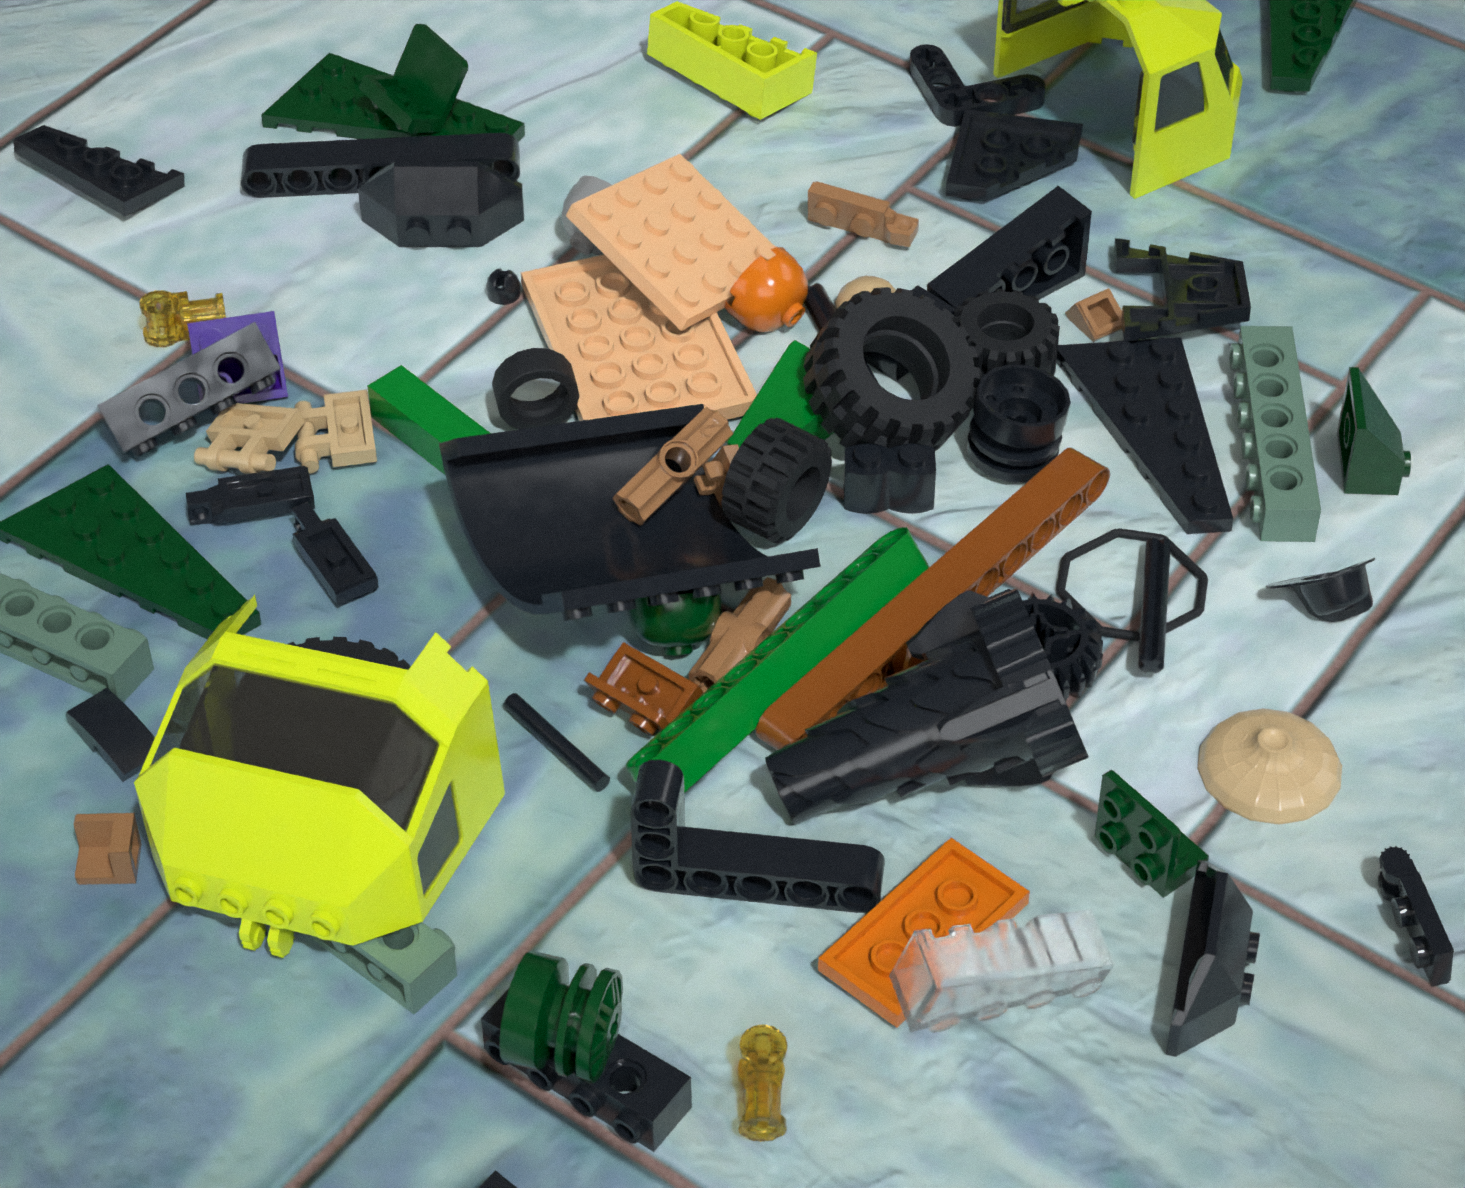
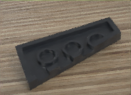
M42 125L13 139L14 153L123 216L134 213L138 209L185 187L183 172L171 169L166 174L155 170L154 162L142 158L138 159L136 163L120 158L119 150L107 146L105 148L88 147L87 139L46 125Z

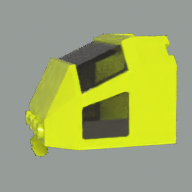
M999 0L993 75L997 78L1087 42L1101 44L1102 38L1123 40V47H1134L1142 68L1139 75L1132 135L1135 153L1130 196L1134 199L1230 158L1243 79L1240 68L1231 60L1220 30L1222 13L1208 1Z
M254 595L234 615L229 616L219 624L185 667L141 772L134 781L152 856L171 901L188 907L193 906L225 914L233 918H242L239 929V937L242 940L241 944H243L244 948L254 951L261 947L264 937H266L265 927L270 925L267 938L268 947H270L269 951H271L272 955L282 958L290 954L294 944L293 940L295 937L292 931L315 936L322 940H331L354 946L423 922L505 795L488 680L473 666L465 670L447 653L451 646L436 632L409 670L236 634L257 607Z

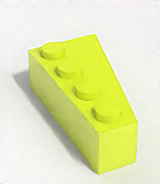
M678 1L650 14L647 54L663 63L664 66L672 68L689 78L692 82L715 93L721 99L746 111L752 117L761 120L811 94L813 91L817 52L806 48L802 50L801 54L787 49V41L773 37L770 42L752 36V28L741 24L738 26H724L720 24L721 17Z

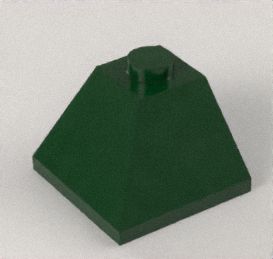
M1349 367L1337 428L1344 494L1398 495L1402 477H1409L1411 453L1410 451L1403 450L1400 430L1359 367Z

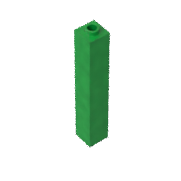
M402 365L367 385L371 418L444 475L445 471L439 443L456 438L490 434L489 431Z

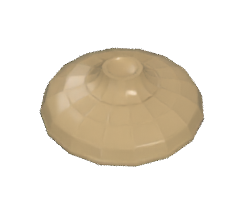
M1264 708L1238 712L1213 727L1200 745L1197 769L1206 791L1225 809L1250 821L1280 825L1307 820L1328 808L1341 788L1342 764L1330 739L1312 722L1290 712Z

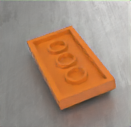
M950 838L818 958V971L897 1028L1028 905L1030 891L953 838Z

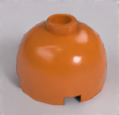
M783 247L770 249L776 255L768 261L762 256L754 260L740 275L730 290V293L735 297L733 303L725 302L724 307L727 312L750 330L769 332L775 331L784 325L792 327L805 313L806 309L802 305L807 298L808 281L803 268Z

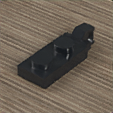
M305 466L218 478V485L210 487L208 490L186 493V506L190 524L223 523L224 521L231 522L292 512L291 508L308 502L315 509L308 467Z
M308 502L291 508L295 518L293 525L297 531L292 534L296 548L337 606L379 588L376 573L336 518H328L321 521Z

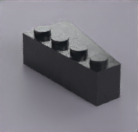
M1058 185L927 284V291L955 309L958 306H963L965 299L969 297L977 298V293L984 291L993 293L995 289H1004L1005 292H1013V290L1022 291L1023 295H1033L1040 300L1085 276L1092 211Z

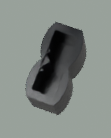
M914 443L898 445L892 448L876 444H858L845 448L843 484L845 510L871 514L890 509L900 513L915 514L934 509L936 481L935 448Z

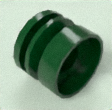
M536 951L525 953L511 981L504 1006L499 1042L500 1056L504 1063L539 1071L546 1065L554 1050L555 1071L559 1076L568 1077L573 1074L576 1068V1076L580 1081L595 1083L599 1080L616 1043L621 1023L623 977L620 971L605 968L597 976V970L594 965L584 963L578 968L569 984V966L565 958Z

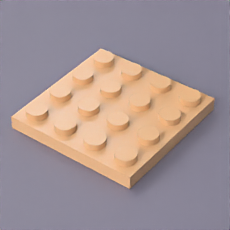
M681 154L571 204L566 214V217L681 331L724 309L725 302L732 304L735 297L730 293V290L740 275L758 257L762 256L768 261L776 255L770 250L776 246L752 225L749 219L743 216Z

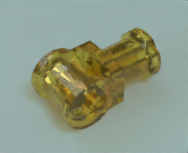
M156 290L143 295L139 301L140 311L145 316L146 326L143 328V338L146 343L154 347L172 346L178 341L190 340L187 323L226 318L222 293H216L214 298L189 300L187 291L171 293L164 290ZM157 303L161 304V310H157ZM160 328H164V335H161Z
M765 1024L755 1025L747 1029L741 1036L739 1051L742 1058L739 1060L737 1068L738 1079L742 1084V1104H744V1115L738 1121V1130L742 1136L759 1142L773 1141L785 1135L787 1131L786 1118L781 1115V1089L785 1075L783 1060L786 1058L788 1045L786 1037L780 1030Z

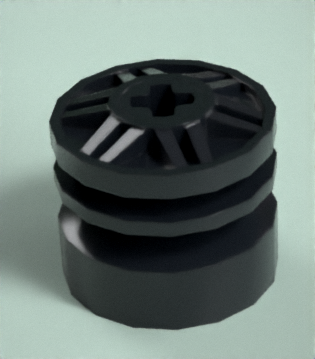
M1008 364L993 368L982 376L977 387L973 406L974 415L970 422V431L966 440L967 454L974 465L990 477L1006 482L1027 483L1059 454L1062 432L1066 425L1071 404L1067 388L1057 377L1049 372L1029 365Z

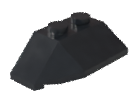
M393 162L377 172L369 180H364L358 184L362 221L398 247H482L523 222L525 217L522 183L514 179L509 180L500 172L479 162Z
M1197 860L1166 1049V1055L1174 1057L1233 1026L1236 1022L1239 1004L1249 1005L1254 974L1245 973L1244 971L1246 962L1255 964L1260 933L1250 931L1253 910L1230 875L1207 861Z

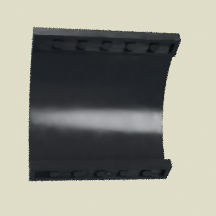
M704 404L462 437L439 443L451 498L473 554L490 582L500 594L512 605L531 614L562 612L564 621L593 616L591 606L606 604L607 613L636 609L635 599L649 597L650 604L653 606L679 601L678 591L692 589L693 598L722 594L720 584L734 582L735 591L763 587L762 577L775 575L777 584L805 579L803 570L821 567L818 548L774 556H767L754 548L737 531L730 520L725 517L724 511L714 493L709 495L699 494L694 477L706 475L703 465L689 478L681 489L676 491L641 526L633 521H629L618 511V506L613 500L614 495L660 451L665 443L672 440L704 409ZM665 459L666 465L670 470L678 473L682 472L680 465L676 461Z

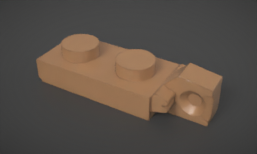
M818 181L813 182L808 190L809 221L853 232L862 237H871L882 240L885 243L905 247L911 246L918 233L919 219L896 213V211L890 208V202Z

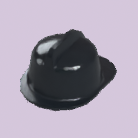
M1375 557L1339 571L1274 582L1266 585V589L1291 586L1309 614L1323 621H1343L1369 611L1373 606L1366 564L1374 561Z

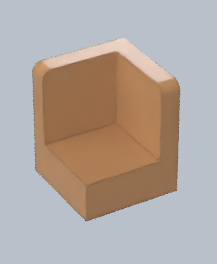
M135 813L76 814L73 825L79 844L75 870L77 884H136L142 843Z

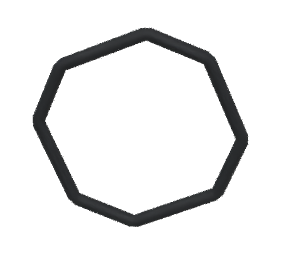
M1122 528L1113 529L1065 553L1061 559L1056 586L1057 594L1064 601L1070 599L1072 609L1084 608L1065 590L1071 560L1117 537L1147 541L1151 537L1157 539L1165 537L1171 543L1170 552L1199 579L1195 608L1167 622L1166 633L1201 616L1204 612L1208 586L1207 574L1165 535ZM1085 609L1086 615H1087V619H1094V620H1096V619ZM1096 620L1098 633H1101L1102 636L1140 641V632L1103 627Z

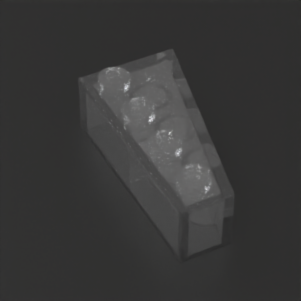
M1089 909L1039 915L1031 919L1025 927L1021 928L1018 927L1014 919L997 920L992 926L980 933H974L971 924L956 925L948 930L950 935L934 938L931 929L915 930L889 977L910 1032L929 1028L930 1032L937 1033L954 1027L963 1019L977 1016L979 1021H987L1001 1016L1009 1008L1025 1005L1026 1009H1036L1049 1004L1058 996L1072 994L1074 998H1082L1091 995L1102 987L1101 983L1113 968L1114 962L1093 912Z

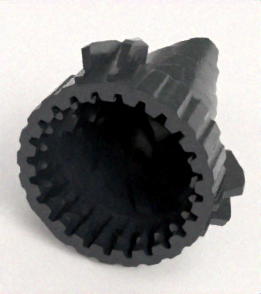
M1016 588L1013 590L1007 589L990 597L970 590L959 594L927 621L913 638L906 642L912 657L924 660V662L884 678L887 686L849 701L837 711L836 716L805 729L806 737L785 745L783 748L765 757L777 792L792 822L798 824L843 804H861L898 791L900 797H903L944 779L948 780L949 785L965 780L967 786H1027L1040 784L1050 780L1053 773L1086 760L1089 756L1022 598Z

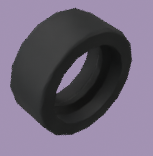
M530 348L516 352L500 364L495 370L492 380L500 417L509 426L516 429L560 424L567 420L575 411L580 397L571 363L563 354L547 348ZM542 378L560 382L557 389L543 399L520 401L511 397L519 386L531 380Z

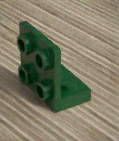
M1109 770L1102 775L1094 834L1101 847L1106 852L1115 854L1132 870L1135 877L1141 883L1152 887L1163 898L1194 878L1197 860L1208 862L1209 855L1182 833L1179 827L1116 772Z

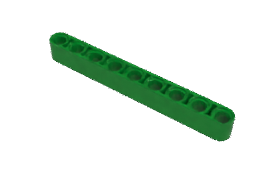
M897 528L875 541L635 753L625 765L635 783L639 768L644 762L661 759L677 765L682 770L685 793L756 729L761 716L771 704L926 571L929 565L908 528Z

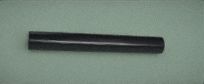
M512 693L506 698L504 708L596 792H600L608 786L610 777L520 695Z

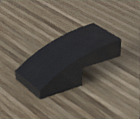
M103 689L66 712L65 716L94 753L99 750L122 782L141 771L155 737L126 704L109 689Z

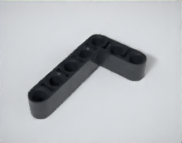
M661 759L650 760L640 766L630 817L633 876L641 887L661 893L853 913L870 912L880 902L885 859L879 850L859 844L685 827L684 775L682 770L677 765Z

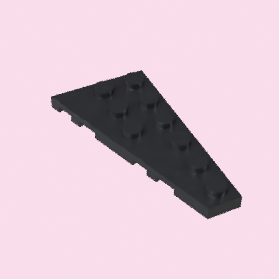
M1181 337L1058 345L1056 360L1058 366H1065L1072 376L1071 383L1078 392L1084 391L1091 400L1093 412L1125 454L1129 452L1138 462L1137 470L1145 480L1151 479L1161 492L1160 500L1185 533L1201 534L1232 531L1233 515Z

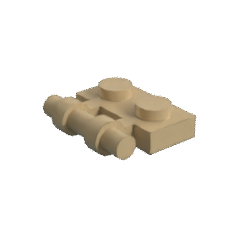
M367 389L324 395L325 407L312 408V405L307 401H299L295 404L294 408L299 409L305 421L296 433L298 440L294 447L295 457L301 463V466L308 467L309 473H315L319 469V460L322 456L331 455L333 467L377 462ZM328 428V434L315 435L318 429Z
M237 403L222 410L206 430L212 444L209 448L198 447L194 453V460L199 465H207L213 471L223 472L229 468L239 469L244 474L272 471L276 466V459L274 455L266 453L269 450L284 451L305 421L297 408ZM236 447H243L241 451H235Z

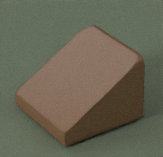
M1109 288L1075 303L1065 312L1068 319L1092 342L1122 329V310Z

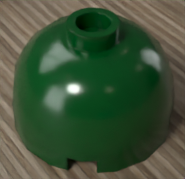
M692 589L678 591L679 601L653 606L650 604L649 597L635 599L636 609L627 611L633 629L642 640L649 645L664 647L665 655H684L693 652L692 644L706 640L713 632L721 616V594L693 598Z

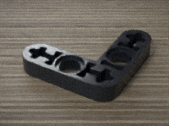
M925 44L916 46L910 52V74L936 118L944 125L952 127L961 126L965 109L1016 115L1040 109L1044 104L1046 84L1042 78L1036 75L1023 74L965 86L941 48ZM940 83H941V84H947V85H949V86L939 87V86H934L933 84H940ZM984 99H996V100H999V101H998V102H988V101H984Z

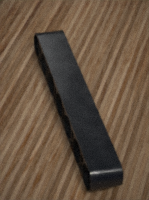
M508 133L256 144L248 147L243 153L241 187L248 195L257 198L358 193L359 183L369 180L373 175L393 162H479L500 172L509 180L514 179L517 181L520 176V147L518 140Z

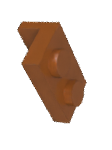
M624 642L599 678L589 672L584 679V682L595 692L591 697L595 703L612 714H615L619 708L630 714L631 717L628 721L649 736H653L656 730L658 732L663 730L703 693L697 684Z

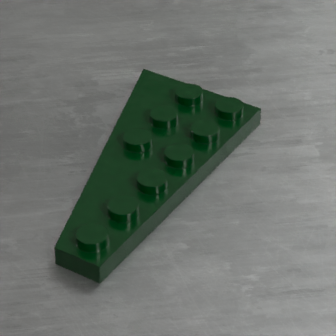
M1268 0L1270 89L1285 92H1309L1357 0Z
M330 52L261 114L262 124L265 128L277 129L278 123L296 125L297 132L312 133L314 128L334 130L337 137L354 139L508 133L519 142L525 136V124L523 122L457 98L441 132H419L415 135L404 133L395 126V122L385 112L375 108L371 104L372 100L359 89L364 75L390 74Z
M109 464L0 521V541L6 544L13 541L26 547L27 554L39 560L45 556L62 564L64 572L119 598L127 595L139 601L140 608L152 614L158 610L177 619L178 626L205 639L211 636L220 623L229 616L234 615L248 601ZM257 609L252 612L236 634L245 635L262 625L260 613Z

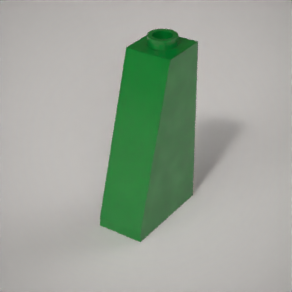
M796 340L788 345L733 432L734 434L728 440L727 445L738 444L740 448L744 440L759 424H763L767 419H775L776 417L823 440H826L834 433L832 432L829 435L822 427L823 418L820 414L815 415L808 402L812 398V394L806 393L803 378L807 374L804 369V361L810 348Z

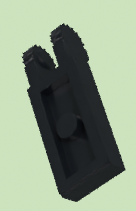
M1397 846L1385 848L1379 858L1382 871L1378 875L1379 888H1381L1380 892L1383 899L1391 902L1397 926L1399 928L1406 927L1409 933V950L1415 967L1417 969L1424 968L1431 987L1447 984L1451 980L1454 949L1422 877L1417 871L1413 860L1410 859V854H1407V850Z

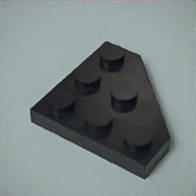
M965 109L946 182L945 196L986 201L1076 162L1082 139L1083 124Z

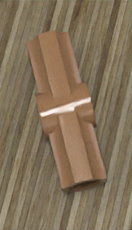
M705 407L672 440L665 443L660 451L614 495L613 500L618 506V511L629 521H633L641 526L676 491L681 489L689 478L732 437L734 433L729 427V421L717 410L714 411ZM665 459L676 461L680 465L682 472L678 473L670 470L666 465Z
M766 577L763 580V587L751 588L733 613L725 611L721 614L711 634L710 645L689 672V680L697 684L703 693L766 639L789 610L791 594L784 589L782 583L777 584L775 579Z

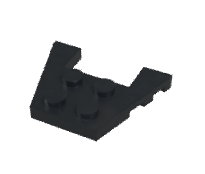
M1115 238L1113 253L1116 272L1159 273L1164 306L1123 305L1121 321L1124 341H1134L1250 320L1251 303L1243 261L1190 252L1189 258L1168 255L1164 246L1150 244L1149 251L1130 248V240Z

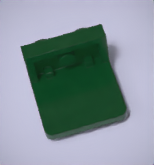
M415 24L394 74L364 75L359 89L372 100L371 104L375 108L385 112L395 122V126L400 131L410 135H415L419 132H441L468 71V62L426 24Z

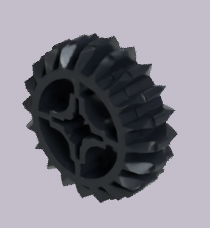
M1032 592L1028 600L1022 601L1065 701L1069 698V695L1080 698L1085 687H1092L1096 674H1098L1102 666L1103 640L1101 639L1102 634L1098 633L1096 620L1087 619L1085 608L1072 609L1070 599L1059 603L1054 600L1052 593L1047 599H1037Z

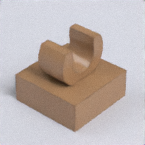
M738 444L722 446L712 461L704 463L703 469L706 475L694 477L699 494L709 495L714 493L721 507L723 485L729 466L739 449Z

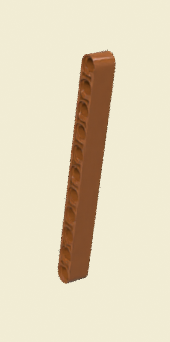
M1072 447L1061 452L771 704L757 724V738L774 749L779 750L789 743L806 737L805 729L836 716L837 711L849 701L887 686L884 678L895 674L892 668L893 657L907 639L915 636L927 621L959 594L968 590L986 597L992 594L1101 496L1109 482L1110 470Z

